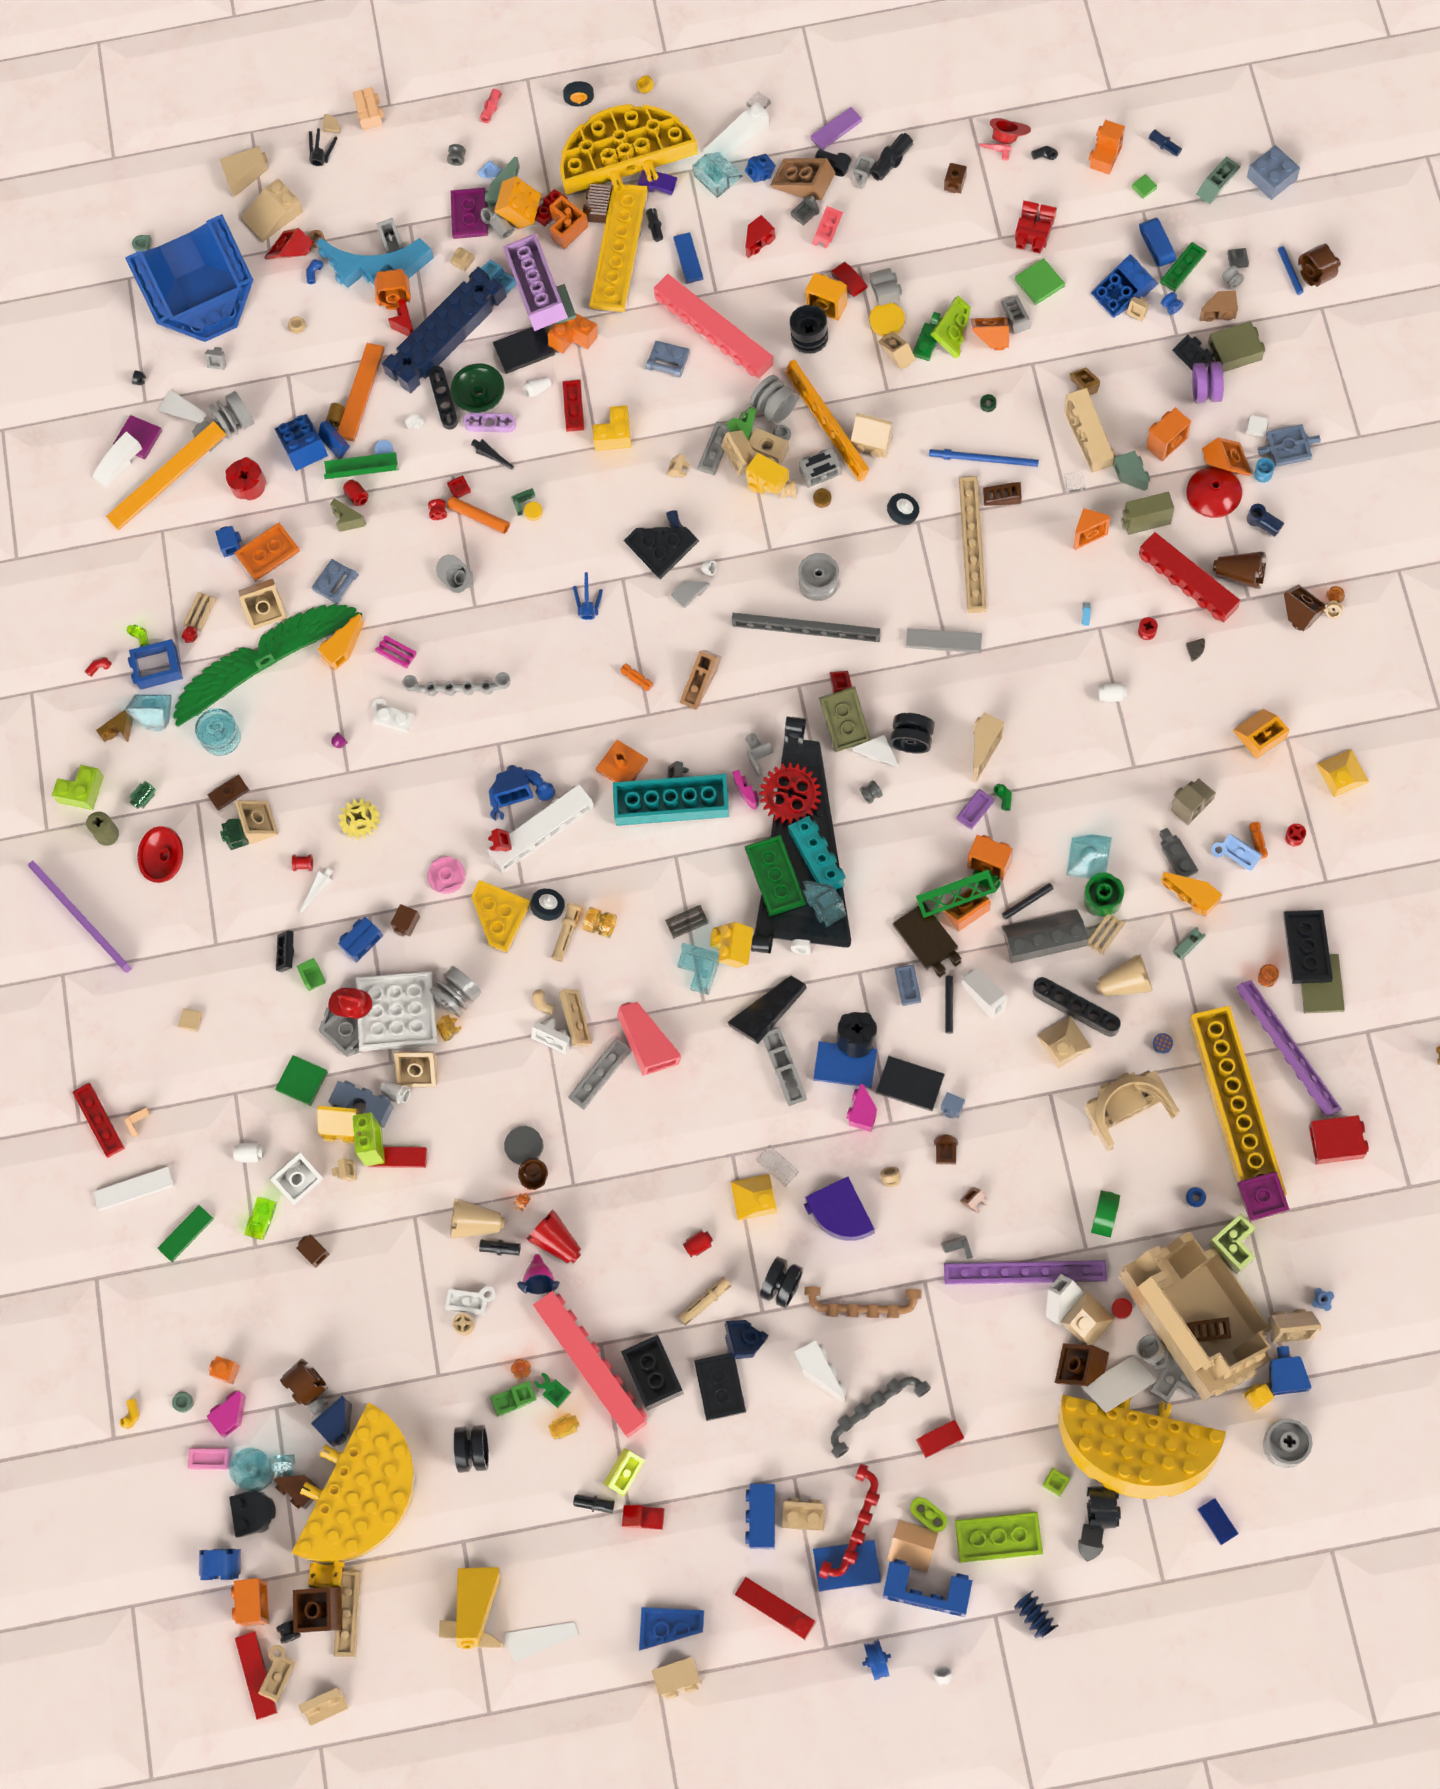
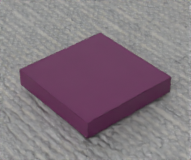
M130 415L113 445L127 431L142 447L135 456L146 459L163 430L159 426Z
M1276 1171L1237 1182L1250 1222L1290 1210Z

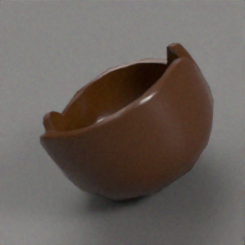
M529 1158L522 1162L518 1170V1178L521 1185L529 1190H537L545 1185L548 1176V1169L545 1163L538 1158Z

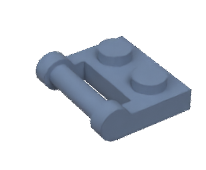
M655 340L652 352L646 363V369H655L675 374V377L681 378L690 349ZM655 361L676 365L677 367L656 363Z
M331 559L311 588L316 593L339 604L342 600V595L352 581L357 579L359 574L355 570L349 569ZM344 575H347V577H346L345 580L342 582V584H341L340 587L337 589V591H336L335 593H332V592L334 591V589L336 588V586H337V585L339 584V582L341 581V579L343 578V576H344Z

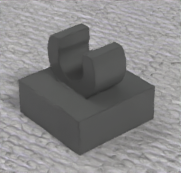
M1246 248L1228 250L1227 255L1230 267H1248L1249 261Z
M676 761L668 766L667 778L683 777L682 775L689 772V769L683 767V762Z

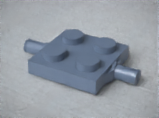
M1303 424L1267 431L1268 446L1258 447L1257 450L1259 455L1270 453L1275 467L1311 460L1310 444L1320 443L1321 439L1320 435L1308 437L1304 431Z

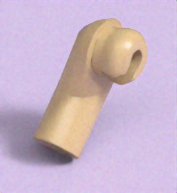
M536 990L532 994L535 1008L553 1015L555 1006L545 1002L543 990Z

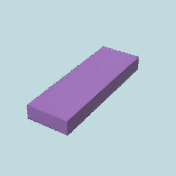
M850 107L811 135V140L819 149L823 150L861 123L862 118Z

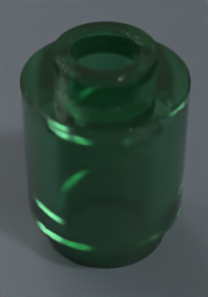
M146 781L142 784L140 783L129 796L131 799L129 803L136 809H139V807L144 809L155 796L156 789Z

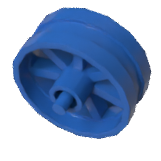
M879 1639L870 1643H863L867 1654L866 1661L862 1662L863 1666L867 1665L868 1668H871L875 1681L882 1677H889L886 1662H888V1658H891V1655L882 1651Z

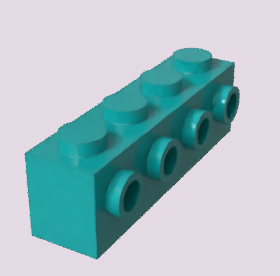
M807 816L789 825V834L822 894L825 896L843 887L846 876L842 868H837L835 864L837 860L833 852L829 853L827 850V841L824 836L820 837L816 821H811L810 817Z

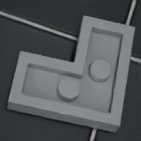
M1173 1358L1171 1364L1165 1368L1150 1392L1167 1403L1179 1387L1196 1399L1198 1393Z

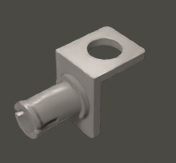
M752 733V739L750 735L745 738L751 750L747 751L749 762L759 777L761 773L756 760L771 754L773 750L770 741L761 744L757 735Z

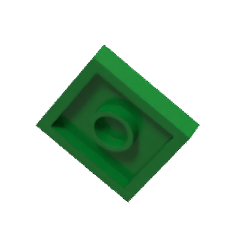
M292 1055L275 1090L311 1106L328 1071Z

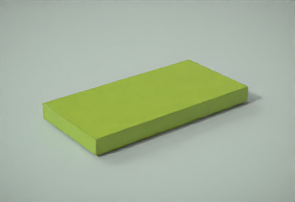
M1038 1512L955 1520L960 1563L1043 1555Z

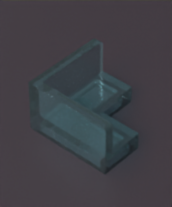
M682 943V952L677 966L695 972L690 990L709 995L719 966V953Z

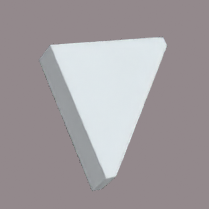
M885 735L852 747L853 753H859L875 761L884 762L894 766V768L898 767V763Z

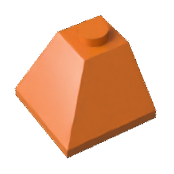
M1007 317L971 318L973 332L990 348L998 351L1009 348V324Z
M1218 437L1202 448L1204 460L1208 465L1248 476L1252 474L1240 442Z

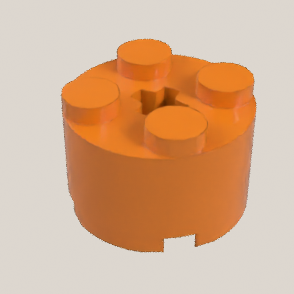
M402 269L385 272L379 271L376 273V278L374 279L375 301L380 307L383 305L388 310H397L396 308L399 307L398 300L405 298L406 303L410 302V282Z

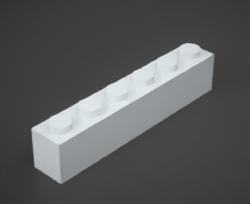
M580 784L576 787H570L562 797L555 798L548 807L538 810L530 820H524L516 830L509 831L512 850L495 852L491 851L489 847L487 851L490 858L501 872L504 873L593 809V801Z

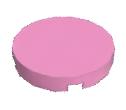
M448 856L440 857L430 865L431 867L427 872L428 882L438 893H454L464 884L466 877L465 869L457 859Z

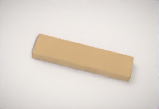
M342 1571L340 1586L342 1590V1630L335 1631L334 1657H356L360 1571Z

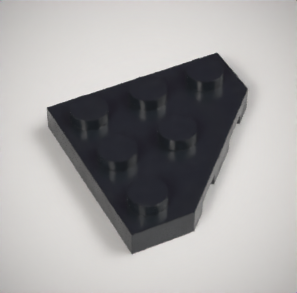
M687 527L636 528L623 540L660 580L699 542L698 538Z

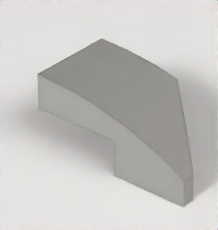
M859 154L852 169L859 188L864 186L870 176V169L876 163V160Z
M683 582L671 596L682 607L686 608L697 595L701 596L711 584L709 582Z

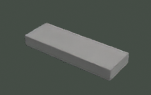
M716 422L697 467L698 471L715 476L725 452L721 444L725 434L730 432L726 424Z

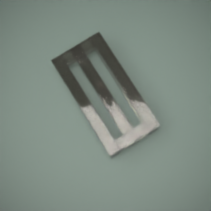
M701 905L665 920L673 939L708 924ZM695 913H700L697 916H694L690 919L684 920L683 922L672 926V923H675ZM697 920H700V921H698V922H696V923H694V924H691V925H689V926H687V927H684V926H686V925H688V924H690V923H693V922H695V921H697Z

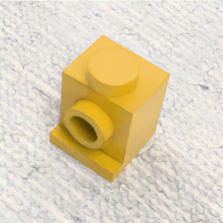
M1258 1383L1243 1393L1254 1412L1275 1398L1266 1383L1263 1385Z

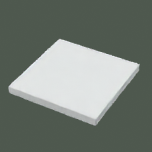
M432 971L355 977L356 989L367 992L372 999L370 1012L365 1017L357 1019L359 1051L438 1045L435 1000L430 992V989L433 987Z

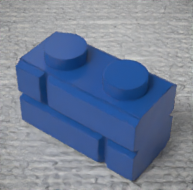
M364 917L362 920L358 919L353 924V929L349 933L346 932L340 937L338 945L357 963L383 937V934L369 919Z

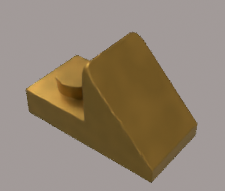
M1085 367L1070 373L1071 381L1078 386V390L1087 388L1090 395L1098 392L1100 380L1088 368Z
M125 709L96 731L104 742L113 739L119 732L128 742L133 717Z

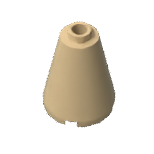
M1141 954L1134 956L1099 977V982L1096 983L1099 994L1103 993L1105 997L1153 991Z
M454 1199L450 1238L456 1239L499 1233L500 1229H504L505 1217H501L500 1212L461 1199Z

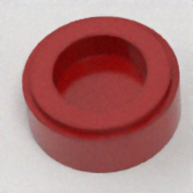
M1118 1298L1112 1304V1314L1118 1319H1126L1132 1312V1304L1125 1298Z

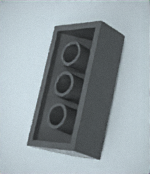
M1077 909L1002 926L1011 963L1085 947L1088 943L1084 921Z

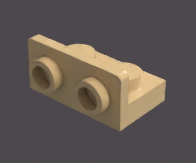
M788 1498V1501H783L782 1528L824 1531L825 1504H821V1500L809 1499L808 1503L800 1502L799 1498Z
M338 1687L298 1705L301 1713L306 1715L311 1726L349 1709L344 1693Z

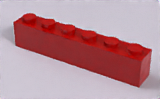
M1156 532L1140 546L1139 555L1145 563L1151 564L1157 573L1166 576L1172 585H1177L1186 596L1196 600L1201 608H1206L1211 612V615L1216 620L1224 623L1238 609L1240 604L1239 598Z

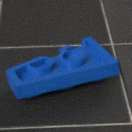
M641 1607L639 1651L703 1633L704 1610Z

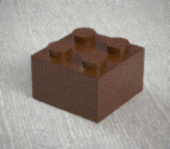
M341 1587L293 1590V1633L342 1630Z

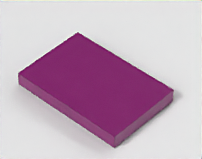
M485 187L451 190L453 239L488 236L487 224L481 219V210L487 207Z

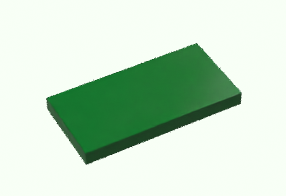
M781 835L744 846L769 916L806 905Z

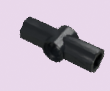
M901 133L891 146H886L883 149L880 159L870 169V174L874 179L882 181L892 168H897L900 165L903 155L913 145V140L908 134Z

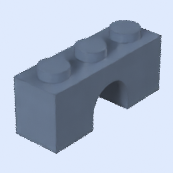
M345 1080L344 1083L338 1081L328 1100L329 1104L332 1107L352 1108L356 1103H365V1113L372 1112L381 1127L384 1128L394 1108L390 1099L383 1095L379 1097L372 1095L373 1092L366 1088L361 1090L355 1088L356 1085Z

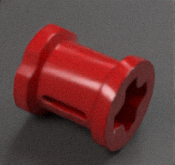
M292 855L293 872L299 869L313 871V855Z

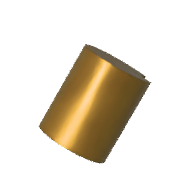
M331 403L325 422H330L333 427H339L345 407L338 403Z

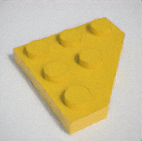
M479 880L471 898L489 946L508 953L530 907V900Z

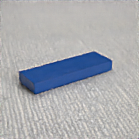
M691 233L673 236L686 284L704 280Z

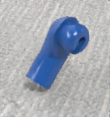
M314 259L307 267L306 278L308 284L316 283L315 271L323 268L322 261Z

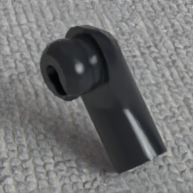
M1044 146L1031 151V155L1034 160L1040 157L1054 160L1057 158L1058 152L1052 147Z

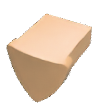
M148 1107L124 1118L133 1138L138 1136L134 1122L151 1114Z

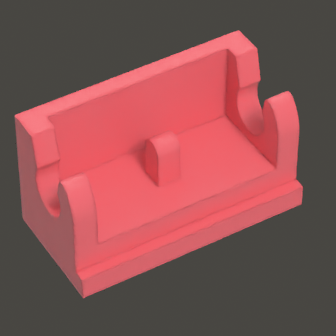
M826 206L813 239V245L817 246L819 242L824 243L823 248L828 247L829 243L832 242L843 212Z

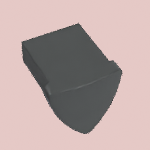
M812 195L806 196L791 211V216L803 226L820 213L815 198Z
M960 1236L941 1243L944 1253L963 1248L966 1258H973L966 1236Z
M1083 1524L1081 1539L1078 1540V1548L1082 1557L1086 1561H1091L1103 1551L1102 1539L1104 1529H1090V1525Z

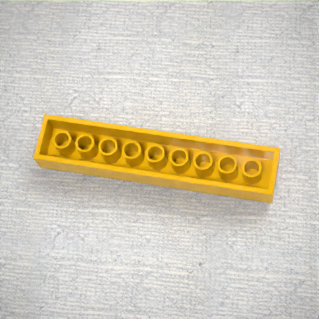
M1230 1005L1191 1014L1189 1023L1236 1181L1240 1182L1276 1171L1286 1197L1287 1192Z

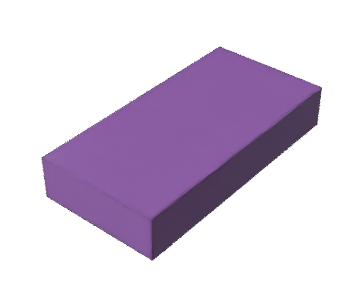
M978 789L956 817V820L972 830L994 803L995 799L981 789Z

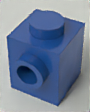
M225 526L215 531L224 558L234 555V552L241 548L239 542H242L239 531L235 532L233 526Z

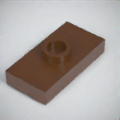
M238 774L207 795L219 811L250 790Z

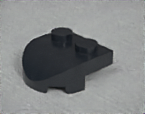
M248 1491L229 1497L235 1538L263 1533L269 1529L268 1526L276 1514L272 1498L268 1497L264 1492Z

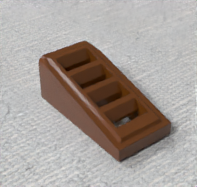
M1021 482L983 488L984 506L1021 504ZM997 492H1000L1001 498H997ZM1004 492H1008V497L1004 496ZM989 493H993V499H990Z
M1229 1317L1187 1322V1326L1194 1336V1326H1198L1199 1338H1196L1198 1342L1231 1339ZM1219 1323H1223L1224 1334L1220 1335ZM1210 1324L1215 1326L1216 1335L1212 1336ZM1202 1325H1206L1207 1337L1203 1336Z

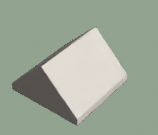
M300 1152L295 1154L269 1178L293 1205L323 1180L321 1175Z

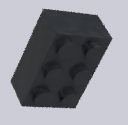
M658 1335L621 1351L647 1411L684 1394Z

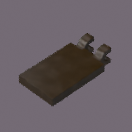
M923 902L926 912H930L931 910ZM917 906L893 923L895 930L924 968L928 970L932 967L939 978L946 974L945 967L940 963L946 958L950 959L954 967L961 964V957L956 952L958 945L934 915L923 918L921 909Z

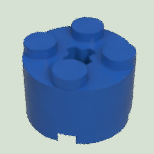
M241 1549L199 1550L200 1580L219 1579V1576L220 1580L239 1578L241 1574Z

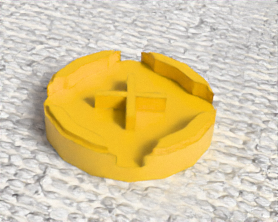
M895 303L875 306L869 317L872 330L880 336H886L892 331L896 334L899 333L905 323L904 311Z

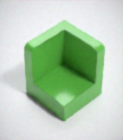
M314 958L296 966L308 991L326 983Z

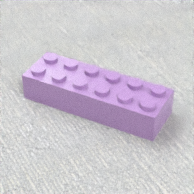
M536 233L503 246L534 331L568 318Z

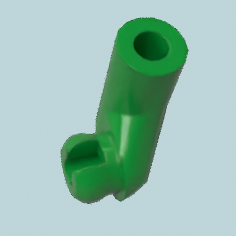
M996 784L993 790L1002 800L1001 809L1010 811L1012 802L1011 791L1003 784Z

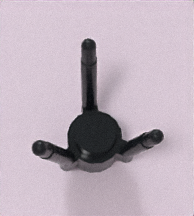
M317 128L314 150L312 131H309L310 163L314 166H323L324 162L328 163L329 155L338 138L334 137L325 154L324 150L319 148L320 128Z

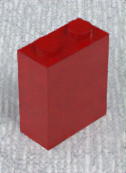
M1359 1115L1311 1121L1309 1124L1316 1165L1364 1159L1367 1152H1369L1368 1142L1363 1137V1133H1365L1364 1122L1360 1121Z

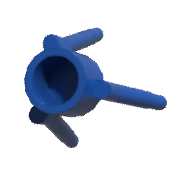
M585 572V602L582 605L577 587L573 586L578 615L581 619L592 620L595 618V615H598L603 590H599L595 606H593V603L589 602L588 572Z

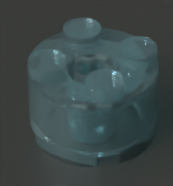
M245 1448L240 1450L233 1458L229 1466V1474L232 1481L246 1491L258 1492L273 1482L275 1467L272 1459L266 1453L255 1448ZM252 1466H254L255 1470L253 1471V1473H249V1471L252 1470Z

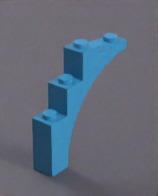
M322 238L316 242L319 255L323 259L327 258L329 260V264L335 271L336 275L334 277L340 285L344 284L347 288L362 276L368 283L371 282L374 285L376 273L379 271L385 272L402 269L404 274L410 278L434 258L431 248L420 238L397 251L372 256L344 252L331 246Z

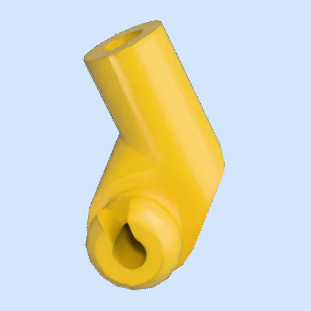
M136 1399L126 1401L128 1414L120 1420L122 1428H132L140 1416Z

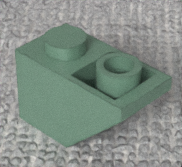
M1135 450L1114 457L1113 467L1120 482L1143 491L1148 489L1150 476L1147 471H1144L1142 458L1137 456Z

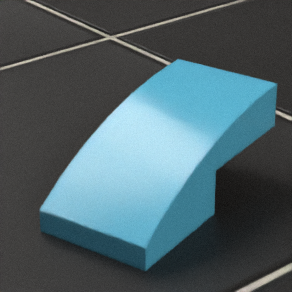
M490 259L481 267L482 270L489 274L490 280L494 278L504 285L506 294L517 285L515 278L504 272L502 266Z

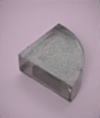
M1204 638L1186 643L1191 662L1196 661L1203 654L1205 648Z

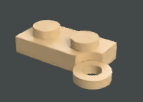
M281 1645L272 1646L268 1652V1656L273 1662L258 1694L275 1702H278L296 1663L285 1657V1649ZM274 1650L280 1651V1657L273 1655Z

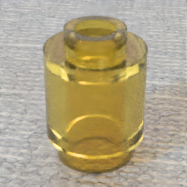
M568 1413L553 1420L548 1427L554 1440L558 1438L561 1440L578 1432L577 1427L580 1426L576 1415L572 1416L571 1413Z

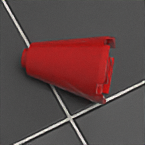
M551 1210L547 1217L526 1238L530 1243L567 1264L570 1261L574 1264L581 1256L579 1253L581 1250L580 1246L554 1210Z

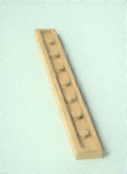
M977 476L959 477L967 613L986 612L978 480Z

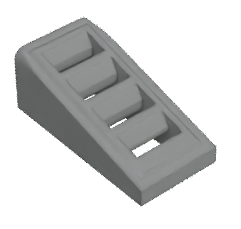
M1018 295L1001 301L1014 334L1031 328L1030 318Z

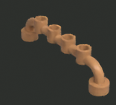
M805 1287L804 1295L808 1296L812 1308L820 1312H826L828 1317H838V1312H844L846 1317H858V1313H867L868 1318H879V1313L887 1314V1318H899V1314H907L914 1310L917 1305V1299L922 1298V1290L906 1289L905 1298L909 1299V1303L906 1306L821 1304L816 1296H821V1287Z

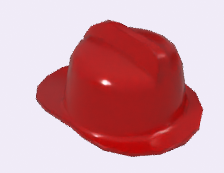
M1002 118L990 120V126L993 128L992 139L1004 144H1011L1016 141L1018 136L1027 135L1031 132V128L1023 123Z
M340 988L331 995L328 1006L334 1015L359 1019L365 1017L370 1012L372 999L363 990Z

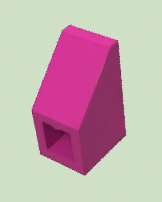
M860 1084L859 1089L854 1090L852 1100L855 1102L853 1108L849 1107L846 1119H849V1126L872 1132L877 1116V1108L865 1086Z
M234 1391L229 1394L223 1404L214 1406L209 1411L210 1414L207 1415L209 1421L224 1438L241 1426L246 1396L241 1391Z

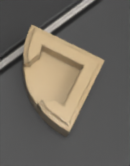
M324 114L323 132L340 133L338 121L333 116Z

